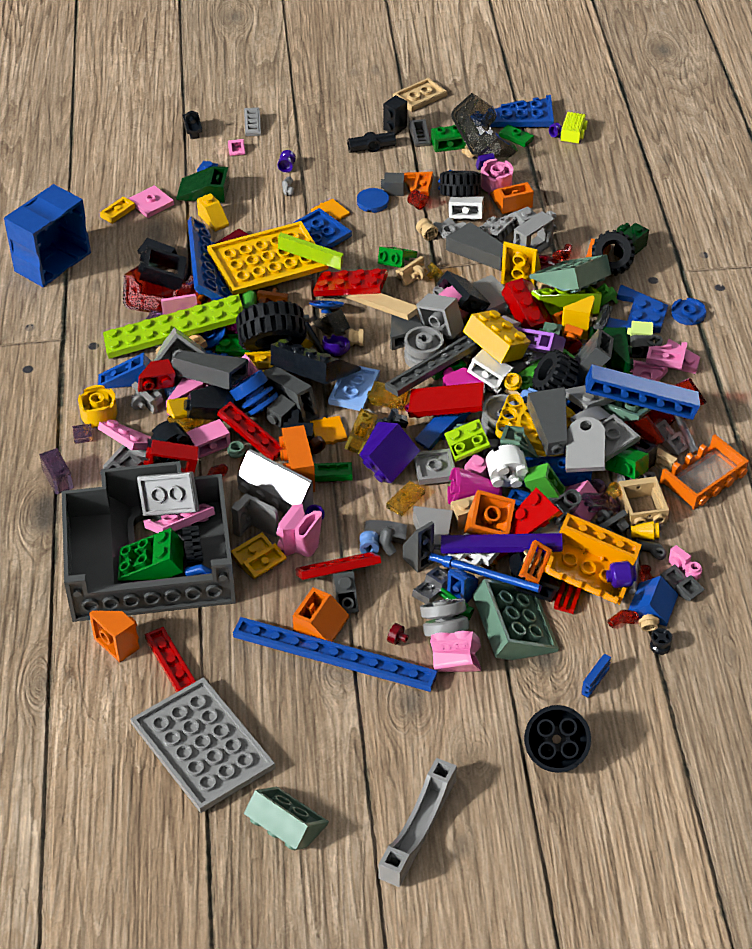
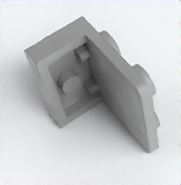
M245 494L239 501L233 504L231 508L233 533L236 536L241 537L252 525L277 537L276 531L279 519L278 511L274 506L268 505L248 494Z

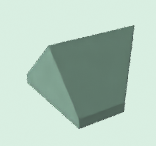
M505 425L500 439V446L516 445L520 447L521 451L523 450L524 456L539 458L524 432V427Z

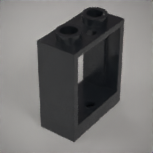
M147 246L145 252H141L139 259L141 261L138 267V272H140L139 280L179 291L184 280L187 257ZM149 262L174 269L175 273L149 266Z

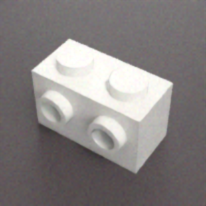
M450 197L449 218L482 219L484 197Z

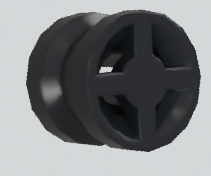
M663 628L654 630L650 641L651 651L658 655L667 654L671 648L672 634Z

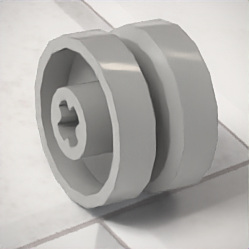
M428 326L415 327L409 330L404 338V359L406 364L412 368L442 350L444 338L441 332Z
M493 395L486 399L483 404L481 425L489 439H501L495 434L496 423L509 395ZM511 401V402H510L511 405H518V404H519V403L516 402V401ZM511 414L504 415L506 418L509 419L514 417ZM501 427L499 430L503 432L505 427Z
M443 599L421 605V617L433 619L423 624L424 635L455 633L469 629L468 617L458 615L466 610L465 599Z

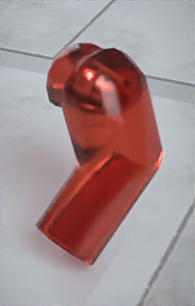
M224 463L213 466L209 469L207 475L222 474L223 477L228 472V466Z
M646 564L641 565L638 572L642 582L655 578L650 573L651 567Z
M621 610L609 618L607 623L611 628H615L620 623L634 624L639 620V614L636 611Z

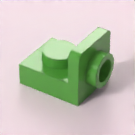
M604 283L596 289L602 293L600 308L611 299L615 304L619 302L616 298L618 294L613 287L609 288Z

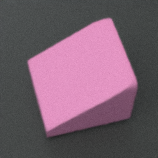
M244 139L228 141L230 156L245 155Z

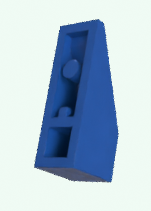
M143 352L98 374V385H103L106 389L132 386L131 384L134 382L138 383L139 375L151 360Z

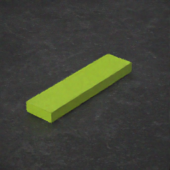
M282 232L278 236V249L339 270L343 267V253Z

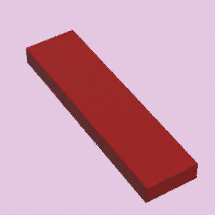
M231 401L218 411L217 416L265 457L274 461L280 456V450L283 448H280L279 442Z
M164 627L144 634L148 645L176 692L196 682Z

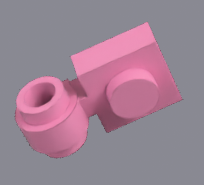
M677 545L671 548L669 563L672 566L675 564L682 573H685L686 577L692 575L696 581L700 579L702 575L701 565L698 562H691V556Z

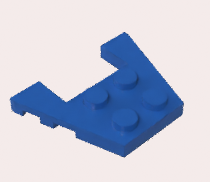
M620 285L617 300L631 302L633 305L627 321L609 317L606 327H626L627 332V328H631L632 321L653 322V333H660L668 305L629 287Z

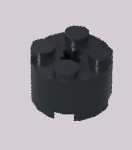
M164 421L158 424L152 430L153 435L151 439H148L149 447H151L152 440L192 445L190 436L176 421L172 423ZM158 457L163 463L180 461L178 459Z

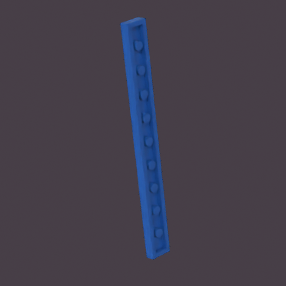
M240 617L233 631V637L429 692H431L437 677V670Z

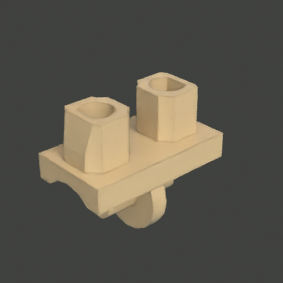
M422 256L415 260H410L405 267L396 270L397 278L402 280L403 286H408L417 279H423L425 273L428 272L424 265V257Z

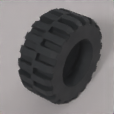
M289 301L258 303V305H252L249 308L243 309L236 318L239 344L244 350L249 352L271 350V344L278 342L280 339H287L293 344H301L307 336L303 309L298 304Z

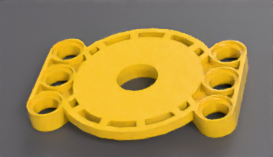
M510 394L506 398L496 423V436L501 438L503 432L499 428L505 427V425L524 427V432L537 455L546 456L527 409V403H524L520 395ZM511 401H516V402H518L519 404H518V405H511L510 402H511ZM566 406V420L568 429L571 423H573L572 421H570V419L572 416L575 415V413L572 409ZM511 414L514 417L509 419L506 418L504 415Z

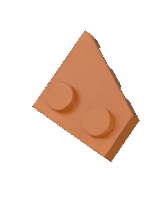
M433 171L404 173V181L413 197L429 196L434 178Z

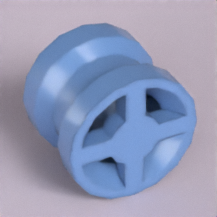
M374 531L361 533L360 552L362 554L367 552L377 554L379 552L378 533Z

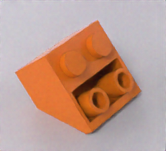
M528 182L498 188L490 192V196L502 214L518 211L527 206L529 208L533 207L534 191Z
M312 587L293 614V631L333 642L349 619V614L331 594Z

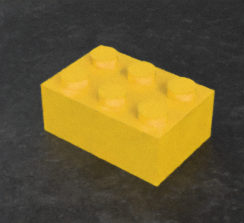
M495 310L471 314L463 330L468 337L501 364L522 359L531 343L523 332L518 331L511 322L506 321Z

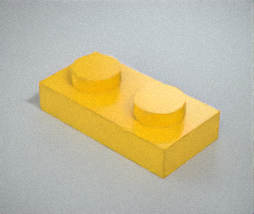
M122 197L102 210L100 217L113 224L135 209V203Z

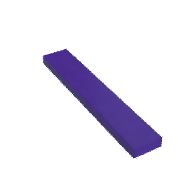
M562 533L441 535V554L524 552L526 549H530L534 540L552 549V552H563Z

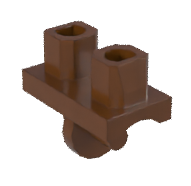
M276 287L273 288L272 292L257 291L258 303H267L268 301L287 302L289 294L279 293Z

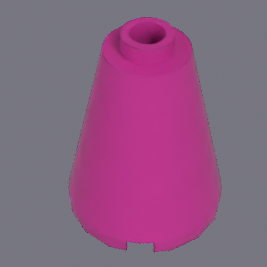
M453 467L449 480L452 481L447 489L448 504L451 505L452 501L474 496L477 490L502 496V487H493L489 478L459 467Z

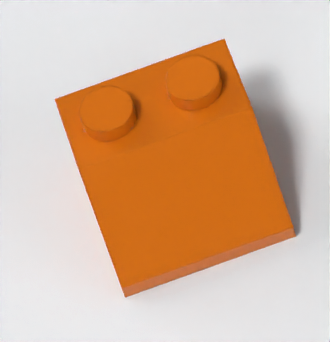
M91 611L89 613L94 639L117 661H123L139 649V636L136 631L137 623L133 617H128L123 611Z

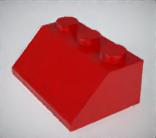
M519 278L507 282L501 294L515 320L521 323V328L539 331L540 328L543 329L545 322L554 323L543 301L531 294L533 290H536L532 281Z

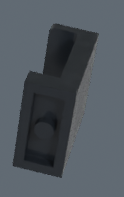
M446 271L437 283L439 287L444 289L453 286L462 295L458 301L459 308L471 314L484 312L491 304L467 279L450 271Z

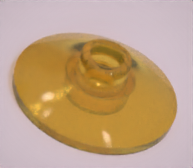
M172 416L167 418L169 423L176 421L185 432L203 426L205 423L204 419H174Z

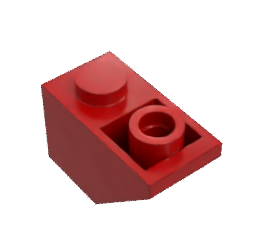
M169 359L151 361L139 375L138 392L174 387L175 371Z

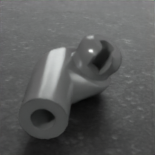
M640 542L642 544L640 550L650 552L658 560H663L666 557V550L660 543Z

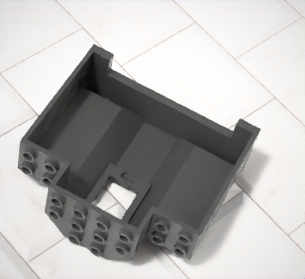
M180 461L101 469L102 487L62 491L64 584L72 622L90 620L89 613L91 611H123L127 616L235 604L233 568L222 474L194 477L198 504L212 506L215 511V515L210 516L207 521L192 524V526H199L204 561L187 564L184 545L183 573L166 579L119 581L120 548L135 542L134 525L148 519L161 520L162 516H143L137 477L142 475L182 472ZM182 529L175 531L184 541ZM202 564L212 569L210 574L185 575V568Z

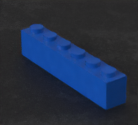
M593 364L585 378L586 393L691 420L694 419L700 408L699 392Z

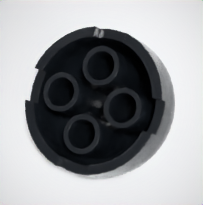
M552 705L539 710L529 720L525 729L524 744L529 757L540 768L555 773L567 772L579 766L588 755L591 747V732L586 720L577 711L567 706ZM554 735L560 736V743L556 744L553 742L552 738Z

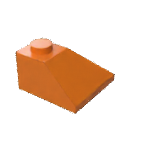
M477 490L468 512L464 533L470 535L509 534L515 499Z

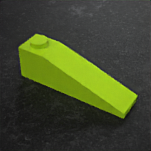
M590 285L588 288L581 289V291L571 293L570 290L562 291L554 288V290L543 288L531 292L537 299L560 307H565L593 295L595 297L593 314H599L602 293Z

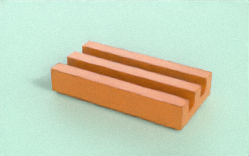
M534 540L518 576L521 578L525 577L526 581L539 584L552 549ZM544 550L545 553H544V555H543V558H542V560H541V563H540V565H539V568H538V570H537V572H536V575H535V577H534V576H533V573H534L535 568H536V566H537V564H538V562H539V560H540V556H541V554H542V551Z

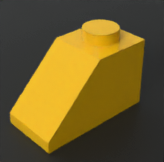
M211 193L197 199L198 215L215 232L229 226L220 202Z

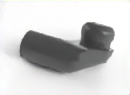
M392 526L384 527L379 538V544L388 556L397 551L391 543L392 535L395 534V529Z

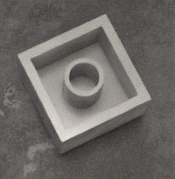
M428 293L416 304L422 325L439 330L443 338L453 340L465 328L457 298Z

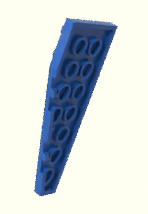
M320 208L295 221H302L315 244L329 249L352 237L350 229Z
M191 216L187 222L194 290L200 295L209 297L212 301L231 296V291L207 251V246L215 244L210 240L211 234L204 223Z

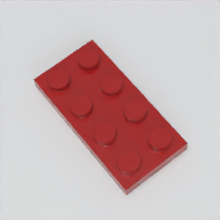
M387 269L325 271L320 274L313 289L314 297L381 293L388 276Z

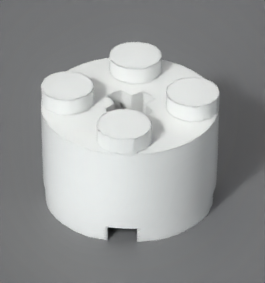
M516 445L499 446V450L495 452L492 450L486 456V464L493 487H520L526 474L529 473L524 452Z

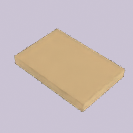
M426 78L393 93V97L396 95L406 100L407 109L413 112L446 97L447 91L430 78Z

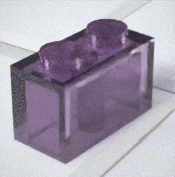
M58 448L39 454L42 470L55 494L73 489L71 472Z

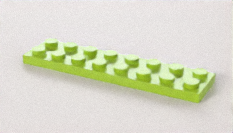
M239 294L231 295L223 299L213 300L188 309L178 310L174 313L163 314L159 317L145 319L141 322L105 331L103 336L107 356L110 359L163 344L174 327L186 336H192L234 324L238 314L243 310Z

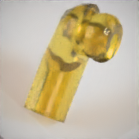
M611 482L606 489L607 495L612 496L613 499H617L621 495L617 482Z

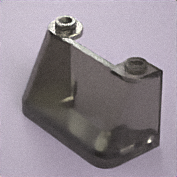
M471 93L453 109L451 113L452 120L469 151L474 156L478 157L493 153L495 158H509L518 151L512 142H506L496 132L493 133L489 125L495 121L496 112L493 106L474 93Z

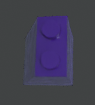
M378 422L359 455L363 459V464L375 473L374 477L379 482L392 483L420 450L398 423Z

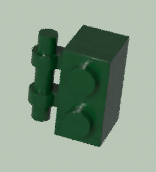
M625 223L617 228L616 232L622 231L624 235L627 234L629 239L633 241L635 255L647 246L649 229L637 223H634L632 226L629 223ZM615 244L614 255L622 258L624 254L623 249Z

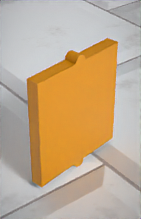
M333 198L311 209V212L320 208L337 221H341V219L350 215V212Z
M340 416L323 417V419L310 421V423H313L314 437L321 436L326 445H333L337 442L348 440Z

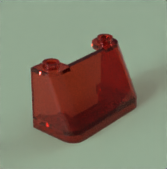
M139 265L124 274L123 304L131 310L163 315L161 299L196 294L197 297L199 295L194 290L193 274L188 276L180 289L175 290L139 280Z

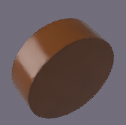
M321 436L314 437L308 442L311 454L320 453L326 446V442Z

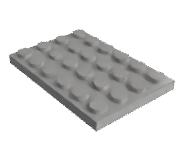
M204 677L130 719L132 726L200 813L275 769L273 760Z

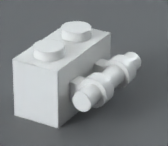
M482 349L472 359L467 372L484 382L488 391L500 394L505 377L512 372L513 367L507 363H499Z

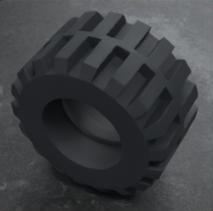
M445 171L440 173V194L451 197H470L481 194V173L476 171Z
M608 230L605 231V234L601 233L598 239H595L594 245H592V256L603 255V250L608 245H619L623 249V257L616 262L609 261L611 274L617 276L619 273L623 274L633 264L635 246L633 241L629 239V236L627 234L624 235L622 231L616 232V230H613V232H609Z
M553 349L543 356L535 369L532 380L534 390L544 391L565 387V389L572 388L579 371L578 361L559 350Z

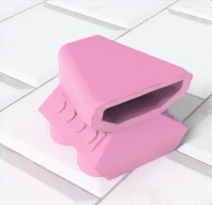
M303 504L292 505L279 522L276 531L277 536H279L277 546L285 556L294 553L306 557L313 555L319 544L322 512L313 511L305 515Z
M473 631L436 633L431 635L430 643L433 650L434 670H437V672L481 671L480 663L475 655L481 648L480 638Z

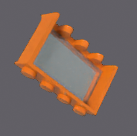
M713 435L710 446L700 445L696 456L688 453L683 465L675 462L671 472L666 468L663 469L659 484H665L691 505L694 510L698 506H703L711 497H716L725 487H730L738 478H743L748 471L749 460L717 435Z

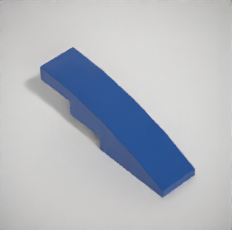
M471 412L435 416L415 438L416 443L431 451L440 439L445 440L444 433L453 430L457 424L463 423Z

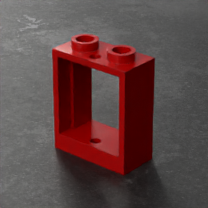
M152 440L151 447H147L146 458L148 460H144L143 465L154 464L155 456L187 461L185 468H181L182 472L195 473L198 461V446Z

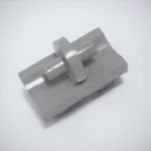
M134 382L131 384L135 389V394L131 396V407L135 410L147 407L153 414L158 412L157 405L163 402L161 393L156 391L150 395L154 390L138 392V383Z

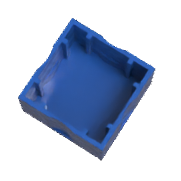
M55 184L4 217L14 271L41 287H45L59 277L66 269L77 264L91 253L89 236L86 230L83 199Z

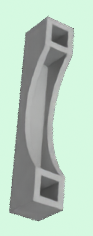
M439 758L435 759L409 819L397 838L388 846L379 862V879L400 888L456 782L457 765Z

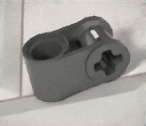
M636 334L630 336L631 344L628 346L632 347V358H646L649 347L661 346L663 339L659 335Z
M567 490L557 499L551 501L563 512L559 517L555 516L553 518L556 525L564 521L567 513L573 514L577 510L582 500L581 494L577 490Z

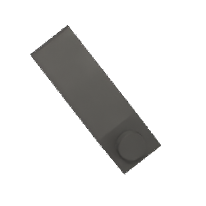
M432 521L417 529L403 544V559L416 572H420L433 564V561L429 560L430 553H434V523Z

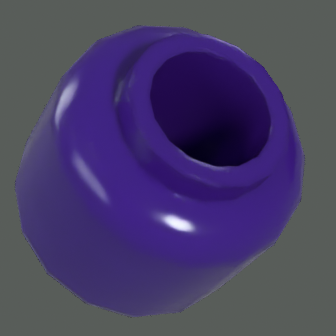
M629 561L611 563L609 570H606L607 582H611L613 588L631 587L633 582L637 580L635 566L631 565Z

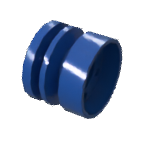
M262 370L252 374L229 391L235 401L245 399L240 408L243 410L248 406L250 407L245 412L248 417L265 410L279 396L277 392L268 395L274 389L273 386L263 388L268 379Z

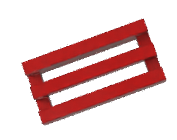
M563 580L554 603V609L574 614L582 588H577L571 607L568 608L567 605L574 589V585L569 584L564 603L560 606L566 586L569 584Z

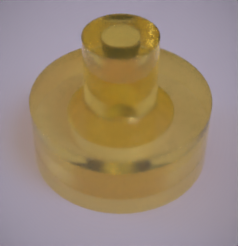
M433 262L427 266L430 269L426 275L429 279H432L435 275L440 278L444 274Z

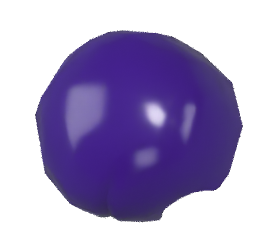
M333 334L330 339H327L326 336L322 338L324 351L332 357L342 356L350 349V341L346 337Z

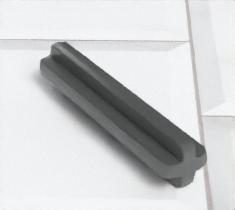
M609 303L602 307L593 325L594 329L598 330L605 327L613 310Z

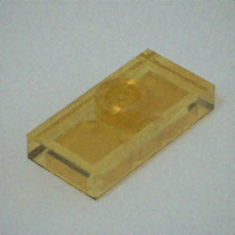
M409 481L386 503V508L403 516L425 494V489Z

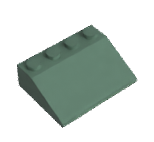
M605 254L561 261L532 273L529 277L562 291L570 290L571 293L581 291V289L588 288L589 285L604 281L605 277L611 275L608 256Z
M485 578L482 580L472 596L495 658L517 660L558 652L559 647L539 598L514 590V585Z

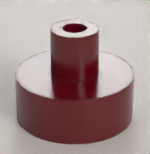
M395 623L388 633L387 641L394 645H397L400 641L406 643L409 635L404 633V626Z

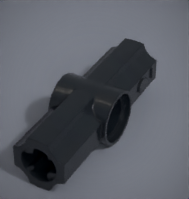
M394 131L380 134L367 132L361 137L348 138L349 153L364 150L376 152L383 147L395 146Z

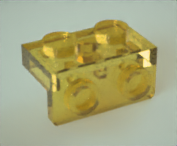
M374 381L371 391H368L367 396L369 403L375 406L381 405L390 409L404 410L410 390L397 397L385 389V383Z

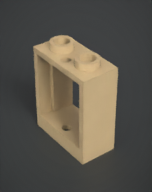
M656 476L618 481L617 497L622 510H625L627 513L625 519L630 525L629 528L650 521H654V523L659 522V525L667 523L669 508ZM652 496L657 510L633 513L628 499Z

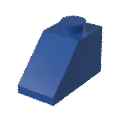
M449 569L447 591L457 598L465 599V603H468L473 597V592L478 587V579L473 574H469L462 569Z

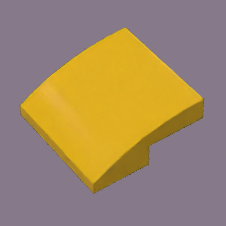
M263 532L231 550V557L254 579L287 559L276 543L272 544Z

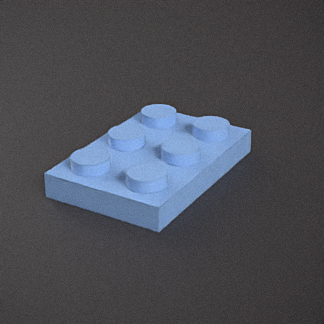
M360 366L361 371L338 379L328 398V404L357 411L364 410L378 381L380 370Z

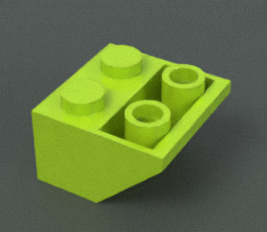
M479 419L444 433L455 462L491 447Z

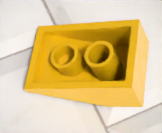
M504 241L501 284L506 285L507 282L524 278L532 281L536 288V280L531 279L529 275L541 270L538 250Z

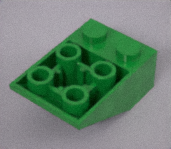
M169 528L120 548L118 580L166 579L183 573L184 541L172 528Z

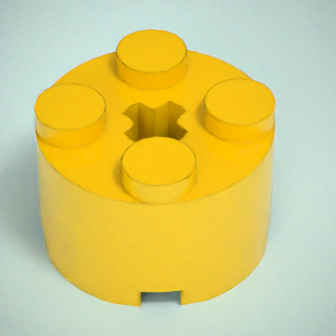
M93 385L84 389V393L78 396L81 419L87 427L95 428L99 426V422L116 421L118 410L115 393L112 389L108 390L103 385Z

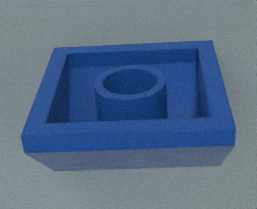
M662 576L640 582L627 615L641 619L646 614H653L659 618L660 625L667 627L678 594Z

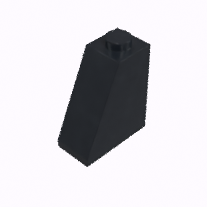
M211 385L190 392L188 398L184 401V410L187 411V417L192 419L222 420L217 416L218 411L230 401L234 404V398L229 392L231 389Z
M513 552L509 558L511 575L523 580L526 578H521L518 575L524 563L523 559L526 556L524 552ZM537 567V569H535V571H534V573H533V576H534V577H535L536 572H537V570H538L539 567ZM543 572L539 582L542 585L539 593L518 586H514V590L551 602L560 585L553 576Z

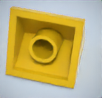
M593 295L563 307L562 336H565L563 332L566 324L583 329L580 339H588L595 297Z

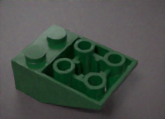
M212 166L182 178L176 200L197 201L198 198L211 193L219 202L225 203L230 184L229 168Z
M626 327L604 328V332L614 338L611 359L605 364L606 367L633 375V372H630L634 367L633 358L630 359L632 357V347L628 346L631 344L630 334L626 332Z

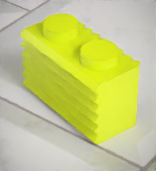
M567 112L561 130L560 141L579 144L580 139H584L585 130L588 125V120H585V114Z

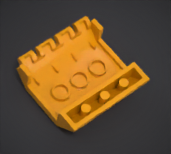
M567 513L559 533H562L563 552L551 553L544 572L620 605L627 588H613L611 582L606 580V570H609V566L613 562L629 561L631 565H634L642 544Z

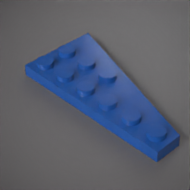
M546 95L544 99L536 97L533 98V101L529 102L521 100L501 104L499 108L491 106L487 107V110L484 111L476 109L460 113V125L466 128H500L507 125L515 128H546L554 123L551 95Z

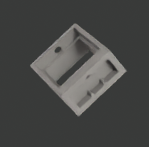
M543 211L536 214L514 229L513 244L537 249L538 254L552 245L554 218ZM538 232L537 236L531 240V235Z

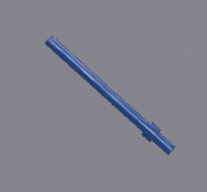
M430 553L429 560L441 563L442 566L450 569L452 567L538 593L542 588L540 584L455 560L454 557L449 555L442 556L435 553Z

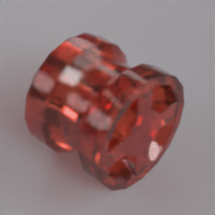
M415 189L408 195L407 202L410 205H414L416 209L421 210L426 206L428 197Z

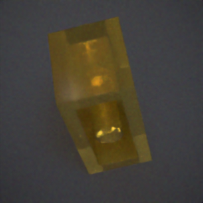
M361 408L344 448L360 454L370 437L378 415Z

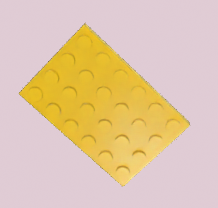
M302 221L207 246L210 257L232 295L242 294L249 290L260 289L328 270L329 266L278 249V236L281 232L315 244Z

